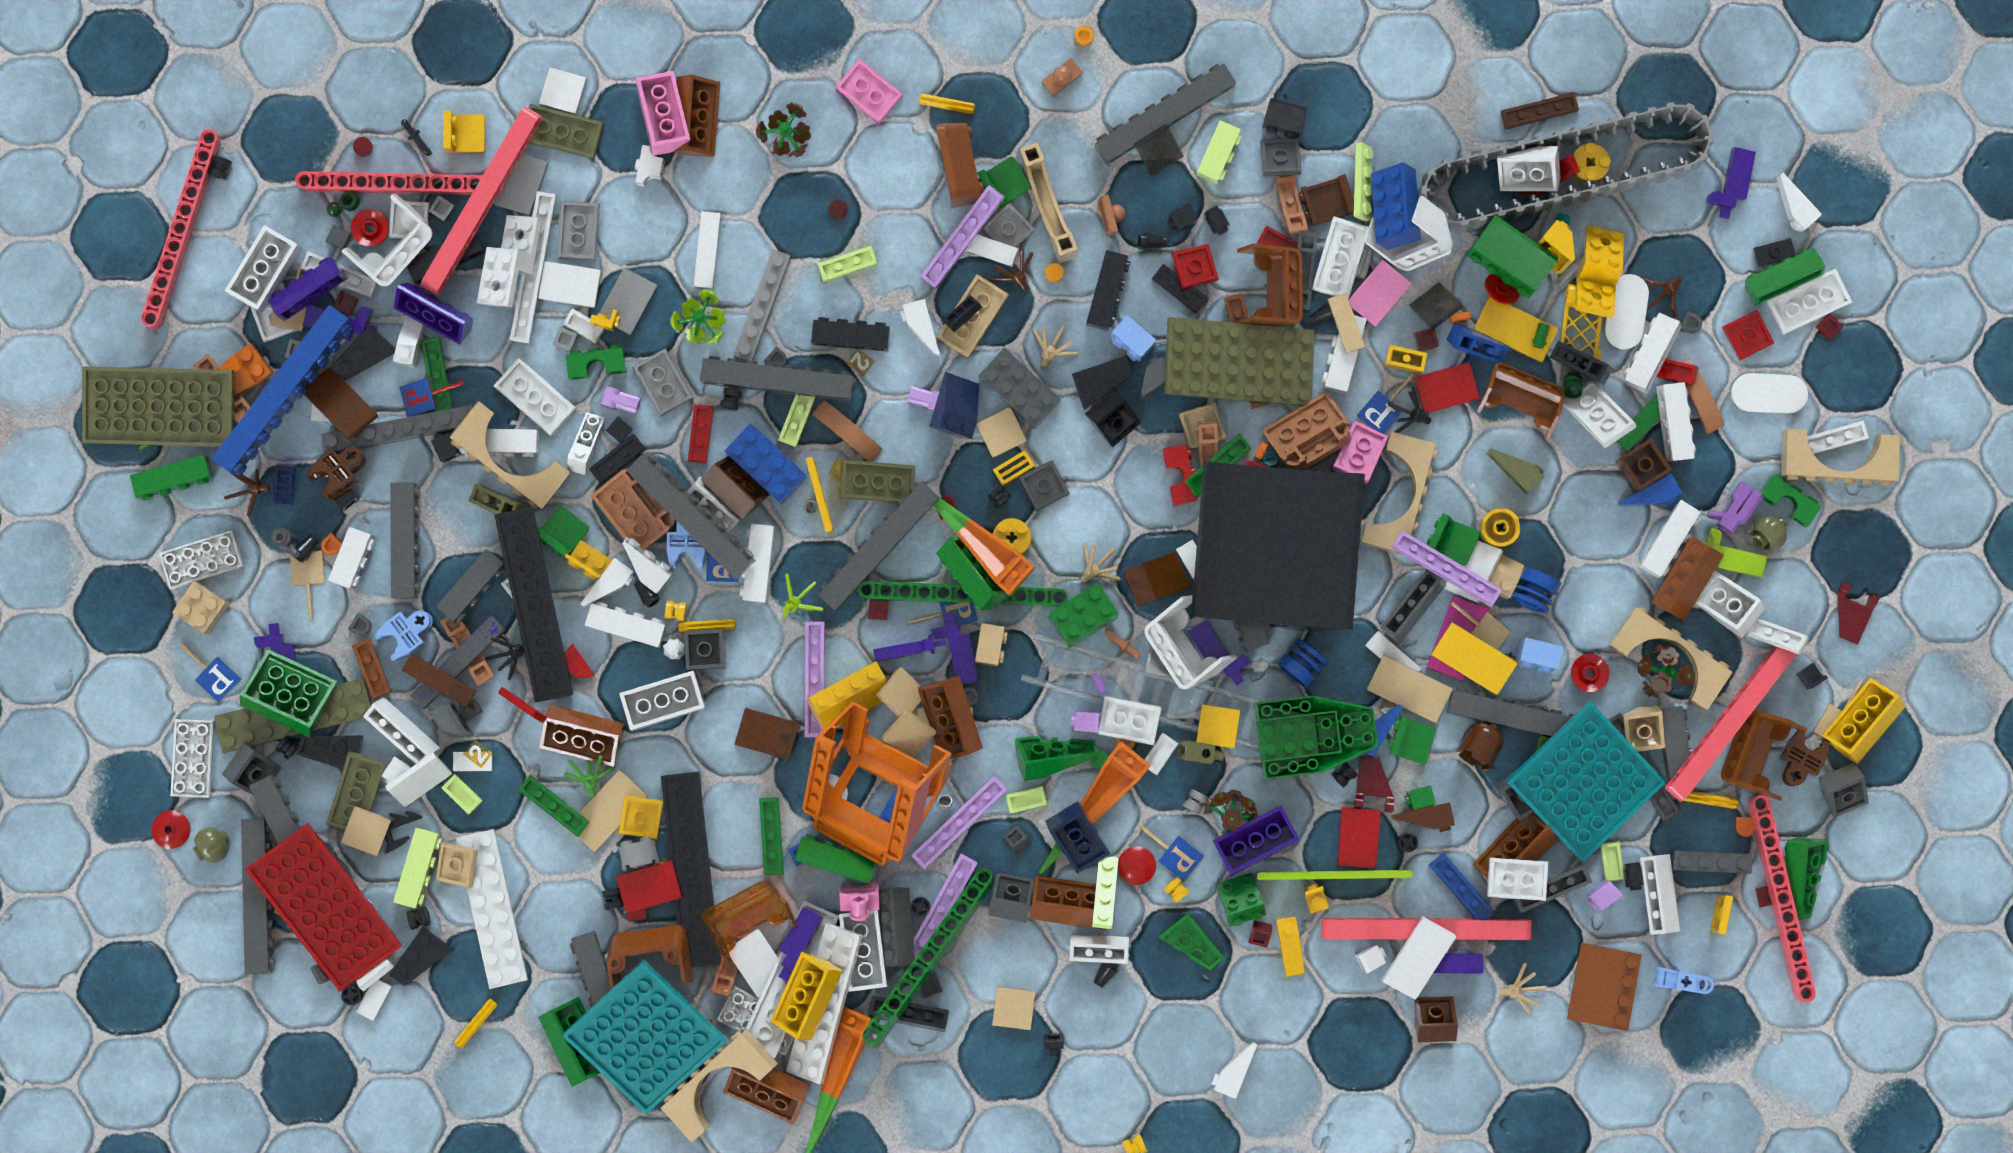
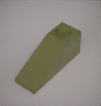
M1490 449L1486 453L1525 495L1545 477L1543 470L1536 464L1533 465L1530 462L1494 449Z
M476 483L469 498V502L494 514L531 507L515 498Z

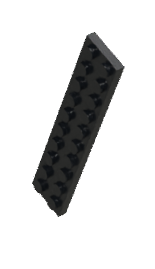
M533 506L494 514L535 703L571 696L574 693Z
M700 772L661 776L669 856L670 861L673 860L683 897L674 900L677 925L683 926L687 931L692 967L721 964Z

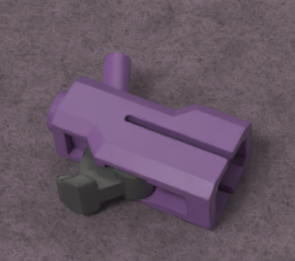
M1744 482L1738 483L1730 495L1731 503L1727 509L1722 512L1708 511L1707 517L1718 519L1719 521L1716 525L1725 535L1733 534L1737 527L1745 529L1746 535L1751 534L1754 530L1751 517L1764 496L1755 489L1752 492V487Z

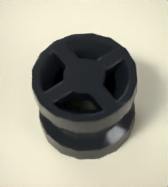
M1000 485L988 495V498L995 502L997 508L1012 497L1010 493H1006L1003 485Z
M287 735L280 741L275 750L283 753L284 758L288 760L296 753L299 744L291 741V737Z
M917 897L911 903V911L916 916H924L930 910V903L924 897Z
M356 985L345 987L341 993V999L347 1005L358 1004L363 998V991Z

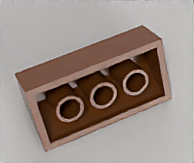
M692 74L676 77V84L690 141L673 152L689 156L715 157L720 82Z
M1690 536L1651 602L1685 621L1724 555Z
M959 675L918 687L929 724L936 730V734L933 736L937 746L952 753L950 759L966 756L983 749Z
M554 705L549 706L545 714L548 718L543 723L539 748L597 762L599 756L602 755L601 764L614 767L625 723Z
M1531 813L1520 821L1516 818L1473 865L1488 879L1489 858L1538 861L1559 838L1550 827Z
M1035 875L1029 919L1106 930L1105 928L1092 927L1096 884Z
M733 1067L723 1093L794 1124L811 1085L775 1068L759 1081L747 1071Z

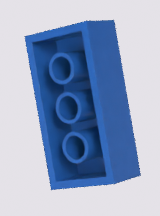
M1403 162L1371 173L1376 244L1390 250L1421 240L1420 228L1411 221L1418 203L1416 169Z
M751 423L724 450L731 459L781 505L808 478L798 466Z

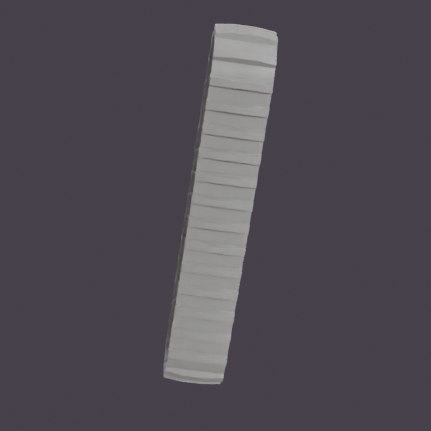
M1671 102L1659 109L1651 107L1645 109L1643 113L1638 114L1635 111L1628 113L1623 118L1615 116L1603 123L1595 121L1587 127L1582 128L1580 125L1571 128L1567 132L1560 130L1553 132L1551 136L1545 137L1540 135L1531 141L1520 140L1512 146L1504 144L1498 146L1496 150L1489 151V149H1484L1476 155L1471 156L1468 153L1461 155L1456 160L1451 158L1444 159L1436 168L1431 167L1425 172L1421 181L1423 186L1417 190L1418 200L1420 196H1424L1426 199L1433 198L1435 192H1430L1427 184L1430 185L1432 183L1437 187L1440 181L1436 178V175L1440 173L1447 180L1450 178L1451 170L1460 169V172L1467 175L1469 172L1468 166L1478 164V167H1482V170H1486L1487 161L1495 159L1497 161V157L1538 146H1558V151H1560V143L1567 141L1570 144H1574V147H1578L1580 144L1579 138L1588 136V140L1592 139L1594 143L1598 140L1597 134L1603 132L1614 138L1617 135L1616 129L1624 127L1625 131L1629 130V133H1633L1635 131L1634 124L1643 123V126L1647 125L1648 129H1650L1654 125L1653 120L1661 118V121H1666V124L1672 121V117L1679 118V125H1682L1685 121L1692 127L1688 132H1696L1698 139H1694L1692 145H1696L1695 149H1699L1698 154L1692 150L1688 153L1687 156L1691 159L1689 164L1687 160L1683 161L1681 157L1677 160L1678 167L1669 168V165L1665 166L1664 162H1661L1658 165V172L1651 173L1650 170H1646V167H1642L1640 169L1641 176L1632 178V174L1628 175L1627 171L1621 174L1622 181L1614 182L1613 179L1610 180L1608 176H1605L1603 186L1595 187V184L1587 181L1585 183L1586 190L1577 192L1576 188L1573 189L1570 185L1566 188L1567 195L1558 197L1557 193L1554 194L1553 191H1549V199L1539 201V198L1531 195L1530 204L1523 206L1514 199L1511 202L1512 208L1503 211L1502 207L1494 204V213L1487 215L1480 212L1478 208L1474 211L1475 218L1467 220L1461 216V213H1458L1456 215L1457 221L1447 220L1450 232L1459 234L1463 233L1467 228L1472 227L1474 230L1482 228L1485 224L1490 223L1495 215L1502 220L1509 218L1511 221L1520 218L1523 214L1531 216L1538 214L1543 209L1550 211L1556 209L1559 205L1564 204L1566 207L1574 205L1579 200H1583V202L1590 201L1598 195L1606 197L1618 190L1622 193L1629 191L1634 186L1642 188L1654 181L1658 184L1667 181L1670 177L1675 179L1685 177L1691 169L1699 168L1708 157L1707 150L1713 144L1714 134L1710 133L1709 118L1707 115H1702L1697 111L1695 105L1690 103L1675 105L1674 102Z

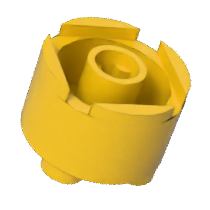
M1594 143L1584 144L1572 154L1581 171L1572 178L1579 184L1585 185L1587 181L1595 184L1609 170L1611 162L1609 155L1600 145ZM1591 162L1592 165L1587 167L1586 164Z
M1494 509L1481 519L1479 524L1480 537L1488 545L1499 549L1504 548L1518 538L1520 533L1519 519L1515 513L1508 509ZM1501 524L1503 531L1497 532L1496 526Z
M1015 518L1005 519L998 523L994 529V536L1022 555L1028 550L1031 543V533L1028 526L1021 520ZM1014 534L1017 540H1014V543H1010V540L1006 539V537Z

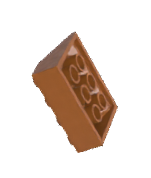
M1580 943L1567 1019L1628 1031L1642 954Z

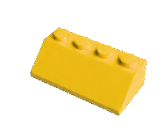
M1556 220L1537 244L1559 258L1552 269L1561 274L1575 260L1573 235L1572 231L1569 230V225L1563 221L1559 222Z
M875 661L810 696L806 701L822 730H824L852 701L869 710L883 703L876 695L887 681L878 663ZM846 717L836 726V728L845 723Z
M1869 678L1822 734V737L1830 742V745L1855 764H1858L1906 705L1899 695Z
M801 952L771 1022L797 1040H812L842 974V970L829 961Z

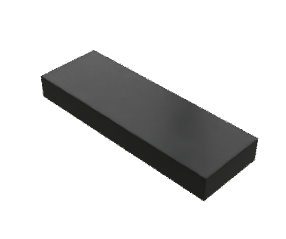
M1162 264L1151 279L1195 314L1198 313L1208 300L1205 295L1194 287L1182 290L1177 274L1165 264Z
M632 434L591 466L589 470L598 482L602 484L646 450V448L635 434Z

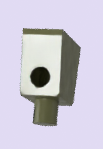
M1179 741L1176 760L1213 765V761H1223L1224 751L1215 750V745L1193 741Z

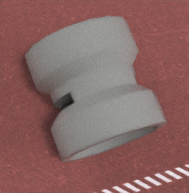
M1191 789L1189 798L1185 800L1183 806L1200 814L1202 811L1201 806L1203 803H1206L1208 797Z

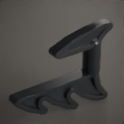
M408 811L405 814L409 818L389 813V816L393 817L395 821L391 820L386 833L387 847L384 853H389L399 848L410 839L409 836L394 841L391 829L414 822L423 817Z

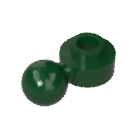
M346 191L341 195L339 203L331 202L328 204L327 213L331 217H337L341 214L342 209L349 212L354 211L360 204V198L354 192Z

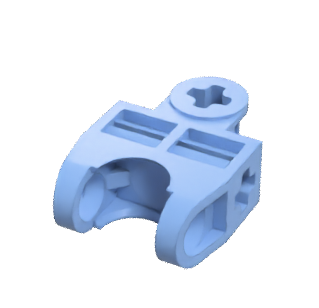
M678 522L677 532H667V555L670 568L676 569L680 556L683 553L689 552L694 556V560H696L697 569H703L707 551L698 542H689L696 540Z
M416 611L408 618L404 612H399L385 622L374 637L377 641L386 636H394L397 639L398 645L394 650L395 653L390 656L391 660L395 662L412 654L426 643L421 634L431 628L433 618L424 611ZM419 617L425 618L423 620L424 625L418 624L420 622Z
M1655 966L1657 971L1655 983H1652V986L1708 994L1713 990L1714 983L1709 977ZM1701 980L1704 981V987L1702 989H1700L1699 983Z

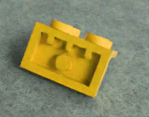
M443 110V149L447 153H484L485 116L483 114L454 115L451 110Z
M582 540L579 541L571 555L567 553L565 555L569 559L567 561L569 565L577 570L583 568V573L593 580L600 578L613 561Z

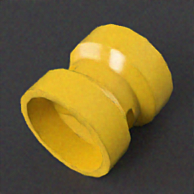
M667 600L665 619L671 620L675 618L678 621L684 622L687 603L680 602L678 604Z
M1178 876L1163 888L1166 893H1170L1174 903H1177L1190 892L1187 887L1181 884Z
M1140 1134L1134 1136V1139L1131 1141L1128 1139L1122 1141L1127 1153L1147 1152Z

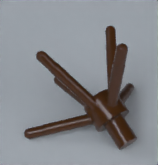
M1021 249L1020 269L1016 270L1014 266H1009L1012 274L995 265L994 268L1008 277L989 278V281H1013L1016 285L1020 286L1022 291L1026 290L1028 285L1025 281L1026 276L1024 272L1033 253H1029L1024 263V250Z
M1676 277L1674 280L1670 279L1666 283L1643 279L1651 287H1663V292L1647 306V310L1652 308L1667 294L1671 295L1670 308L1673 309L1674 317H1677L1675 293L1679 289L1683 278Z
M258 469L255 470V481L243 474L241 476L235 475V478L248 485V490L224 496V499L227 500L249 493L253 494L247 511V517L251 515L257 495L270 491L269 484H262L259 481Z

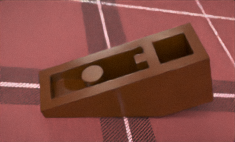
M1450 802L1391 815L1394 820L1430 829H1439L1440 832L1451 830L1450 826L1455 825Z

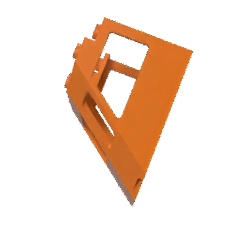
M852 701L815 738L802 809L813 817V827L817 832L880 866L885 865L888 860L899 862L949 778L952 767L950 762L952 753L934 745L929 766L868 735L870 720L867 719L869 709ZM846 717L842 739L835 749L836 726ZM845 748L851 759L835 787H832L829 782L831 767L841 750ZM860 767L898 787L890 823L841 798L857 768ZM932 796L931 800L929 801L927 807L924 810L926 798Z

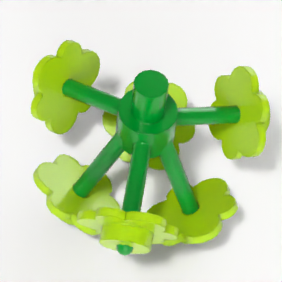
M704 289L698 293L701 299L705 301L702 308L700 307V301L689 298L686 303L682 304V315L685 318L681 319L678 312L674 311L670 323L672 328L677 333H680L683 330L682 323L694 321L696 325L686 329L685 334L686 340L695 344H699L700 341H705L707 338L706 334H704L705 330L703 328L699 329V326L703 324L711 334L705 343L709 344L712 342L715 344L722 338L721 335L724 330L721 329L714 333L711 328L720 329L721 325L726 323V318L724 317V311L719 310L717 307L712 308L711 313H708V315L704 313L708 303L715 304L720 301L713 291Z

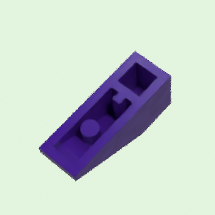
M1446 953L1433 973L1483 974V954Z

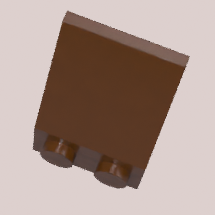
M1177 551L1142 563L1123 572L1137 608L1191 587Z
M745 708L734 745L790 760L800 723Z

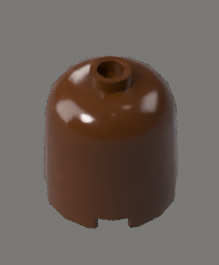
M1478 723L1469 730L1455 751L1460 752L1458 756L1471 766L1477 764L1481 766V771L1487 772L1501 751L1504 739L1498 731L1499 728L1493 723Z

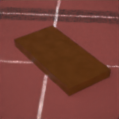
M331 367L321 373L312 384L309 383L305 387L306 392L304 396L349 441L379 417Z

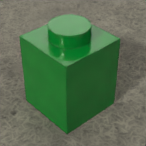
M1431 785L1406 791V805L1411 807V810L1436 804Z

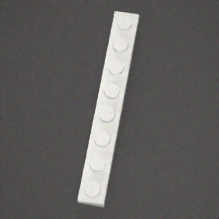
M539 191L536 194L532 217L542 219L533 273L532 275H521L510 341L530 344L556 194Z

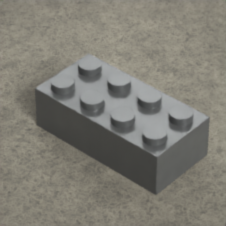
M1003 348L978 375L979 379L1034 429L1061 402L1060 397L1006 348Z

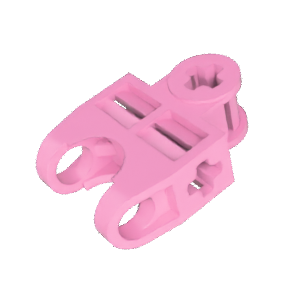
M877 880L870 881V884L867 883L863 886H854L851 882H842L840 886V911H850V919L864 921L869 918L870 910H879L880 899Z

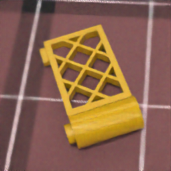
M1567 284L1560 342L1564 343L1566 339L1568 341L1567 345L1570 344L1573 348L1577 349L1572 341L1581 336L1586 345L1579 351L1589 346L1593 351L1592 357L1601 360L1602 349H1598L1602 316H1598L1597 320L1591 323L1585 315L1586 312L1579 311L1581 315L1572 321L1568 316L1569 307L1575 308L1576 285ZM1583 316L1589 326L1580 331L1575 322ZM1572 325L1579 334L1570 340L1566 335V329ZM1591 327L1595 332V338L1589 342L1582 333Z

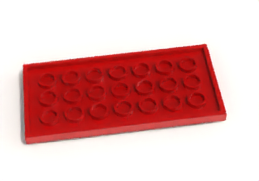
M306 823L245 868L248 875L339 992L402 947V943L309 823Z

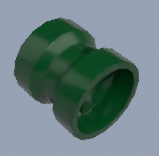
M1577 373L1565 375L1563 378L1565 397L1568 399H1578L1583 394L1582 377Z

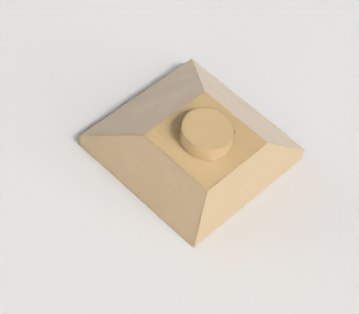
M1503 554L1489 582L1502 589L1499 596L1509 599L1520 579L1524 565Z
M1658 705L1637 707L1623 715L1625 739L1637 752L1665 748L1663 715Z

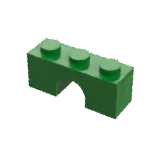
M619 345L608 346L607 350L591 348L589 352L581 353L580 350L571 351L570 355H565L567 373L570 380L589 378L590 365L598 361L605 364L608 375L627 373L625 352L622 347L619 348Z
M1769 476L1759 491L1764 496L1763 500L1774 506L1782 497L1790 499L1793 503V511L1789 518L1804 528L1809 526L1821 509L1818 501L1811 496L1806 497L1803 495L1802 490L1794 485L1791 487L1785 483L1786 479L1782 476Z

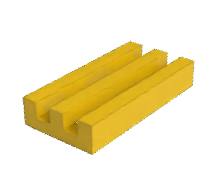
M1026 450L994 468L993 472L1001 485L1004 486L1034 468L1035 465ZM1025 456L1026 459L1019 462L1010 469L1006 470L1005 472L1001 474L998 472L1001 469L1013 463L1014 461L1018 460L1019 458ZM1027 462L1030 464L1024 469L1010 476L1006 480H1003L1004 476L1018 469Z

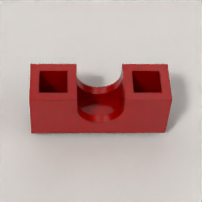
M1186 444L1163 448L1166 469L1176 468L1183 475V480L1180 484L1170 486L1173 507L1196 503V498L1199 495L1195 496L1184 482L1195 472L1194 467L1190 468L1189 460H1192L1191 450L1187 449Z

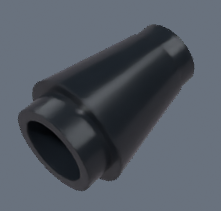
M1147 232L1139 234L1138 247L1143 249V251L1166 248L1167 246L1166 236Z
M1328 303L1309 316L1314 326L1334 320Z
M312 534L295 546L300 553L295 559L301 563L308 561L319 540Z
M640 580L634 584L643 605L650 608L660 601L659 593L653 592Z
M1101 963L1093 982L1103 988L1118 972L1119 965L1117 963Z

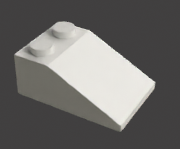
M1538 146L1497 157L1500 191H1558L1561 180L1558 146Z
M1714 571L1695 602L1697 606L1741 638H1743L1765 609L1761 599L1717 571Z

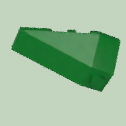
M1040 736L1015 739L1018 765L1024 781L1042 779L1100 756L1094 740L1070 739L1069 741H1058L1056 737H1052V740L1040 739Z
M1794 838L1787 840L1785 845V860L1798 920L1811 918L1817 897L1815 887L1821 881L1822 876L1819 875L1821 864L1825 865L1827 858V839Z

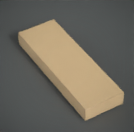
M1344 293L1329 298L1328 303L1346 354L1364 348L1365 346L1347 294Z

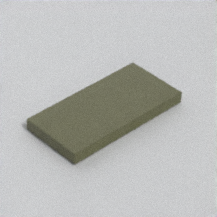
M533 104L529 105L530 110L542 116L538 128L529 141L530 144L595 160L604 122Z
M843 459L840 466L839 498L898 503L902 497L907 498L911 494L909 490L914 485L915 466Z
M352 751L348 752L326 825L346 830L355 806L372 812L387 762Z

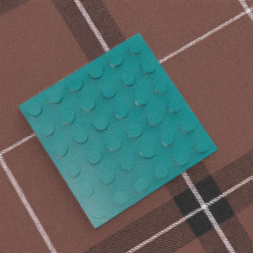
M1588 701L1506 780L1508 785L1550 827L1555 835L1582 863L1666 783L1591 701Z
M642 960L562 1035L565 1040L645 1114L652 1110L727 1042V1038L645 960Z

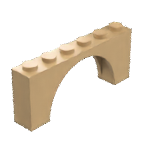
M1038 142L1020 148L1022 166L1059 264L1076 258L1078 248L1072 232L1067 228L1058 207Z
M477 401L449 436L452 439L450 443L459 450L463 447L468 451L466 455L474 462L477 459L481 461L483 469L489 473L494 471L498 475L496 479L504 485L509 483L514 487L512 491L519 497L522 495L526 496L529 499L527 501L528 504L535 509L538 506L542 509L570 472L555 460L542 471L531 475H513L500 469L490 458L485 439L488 423L494 413Z
M1786 429L1782 431L1781 476L1787 477V480L1797 481L1799 478H1806L1808 482H1816L1817 479H1824L1826 483H1836V480H1843L1844 484H1854L1855 481H1862L1863 485H1873L1874 482H1880L1881 486H1892V483L1899 481L1900 435L1881 434L1875 436L1874 447L1868 459L1859 468L1853 471L1842 472L1826 467L1814 456L1808 444L1807 430Z
M1392 431L1389 433L1384 452L1398 458L1409 470L1414 485L1413 499L1410 507L1401 518L1382 525L1366 523L1363 528L1360 544L1402 555L1392 549V546L1402 530L1409 535L1416 532L1418 523L1415 522L1416 515H1420L1423 504H1420L1421 496L1425 497L1428 486L1425 485L1426 478L1429 479L1432 473L1430 463L1431 460L1436 458L1437 449H1434L1436 443Z
M1633 608L1608 647L1622 657H1626L1633 648L1647 640H1665L1677 645L1688 656L1695 672L1694 685L1688 701L1703 711L1708 710L1732 674V671L1729 670L1730 666L1722 661L1717 662L1714 660V656L1708 651L1703 650L1702 652L1696 648L1698 645L1689 639L1686 641L1681 638L1682 634L1673 628L1669 630L1664 626L1665 623L1658 618L1653 619L1644 608Z
M747 1029L742 1033L738 1031L730 1038L733 1041L729 1045L725 1043L717 1050L719 1055L715 1058L711 1056L703 1063L706 1066L702 1070L698 1068L690 1075L692 1080L688 1083L684 1081L677 1087L679 1092L675 1095L671 1093L663 1100L666 1104L661 1109L691 1143L711 1126L706 1120L700 1105L701 1085L709 1072L722 1067H735L747 1071L760 1081L778 1064Z

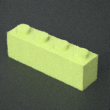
M415 828L393 901L394 903L415 909L423 905L426 896L423 892L425 887H428L430 884L431 876H429L430 869L434 868L437 857L434 856L436 849L439 850L441 847V834L422 828Z

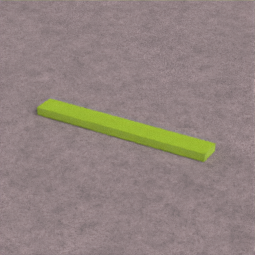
M1411 870L1256 873V880L1412 878Z

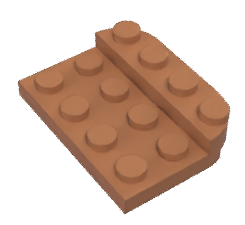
M1327 391L1309 401L1307 405H1302L1261 430L1287 469L1305 470L1341 449L1351 440V430L1348 421Z
M626 468L590 496L623 539L627 537L628 539L636 540L640 544L639 547L645 551L667 532H670L677 521L627 472L629 468Z

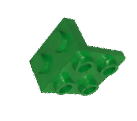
M1014 157L1007 158L988 171L983 169L977 173L980 177L978 182L983 183V188L991 185L1005 197L998 206L999 208L1031 188L1030 183Z
M559 506L542 528L538 527L541 544L545 546L548 543L552 546L553 549L551 551L558 557L565 556L566 553L570 555L579 541L589 531L588 525L563 506Z
M1442 513L1441 518L1439 517L1436 520V529L1433 535L1429 536L1427 545L1458 564L1466 566L1478 542L1480 532L1453 521L1449 515Z
M1401 716L1399 720L1396 719L1393 726V731H1395L1394 737L1390 738L1387 749H1390L1389 754L1425 764L1428 760L1436 729L1411 721L1406 717Z
M1252 873L1217 884V890L1225 909L1229 927L1239 926L1244 922L1257 920L1266 915L1264 903Z

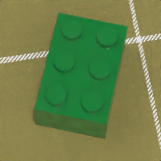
M1097 582L1049 612L1048 618L1067 647L1071 649L1117 620L1119 613Z

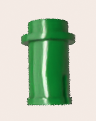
M1538 323L1535 338L1532 339L1533 347L1543 349L1547 343L1545 341L1550 329L1549 325Z

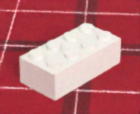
M264 225L225 291L234 298L263 313L269 303L268 300L276 292L302 248L295 242Z
M695 671L619 693L631 731L706 709Z
M870 910L869 918L864 921L850 919V912L839 914L841 928L863 935L848 992L887 987L879 910Z

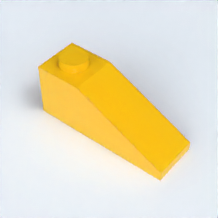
M1296 916L1275 919L1285 976L1304 974L1305 970Z

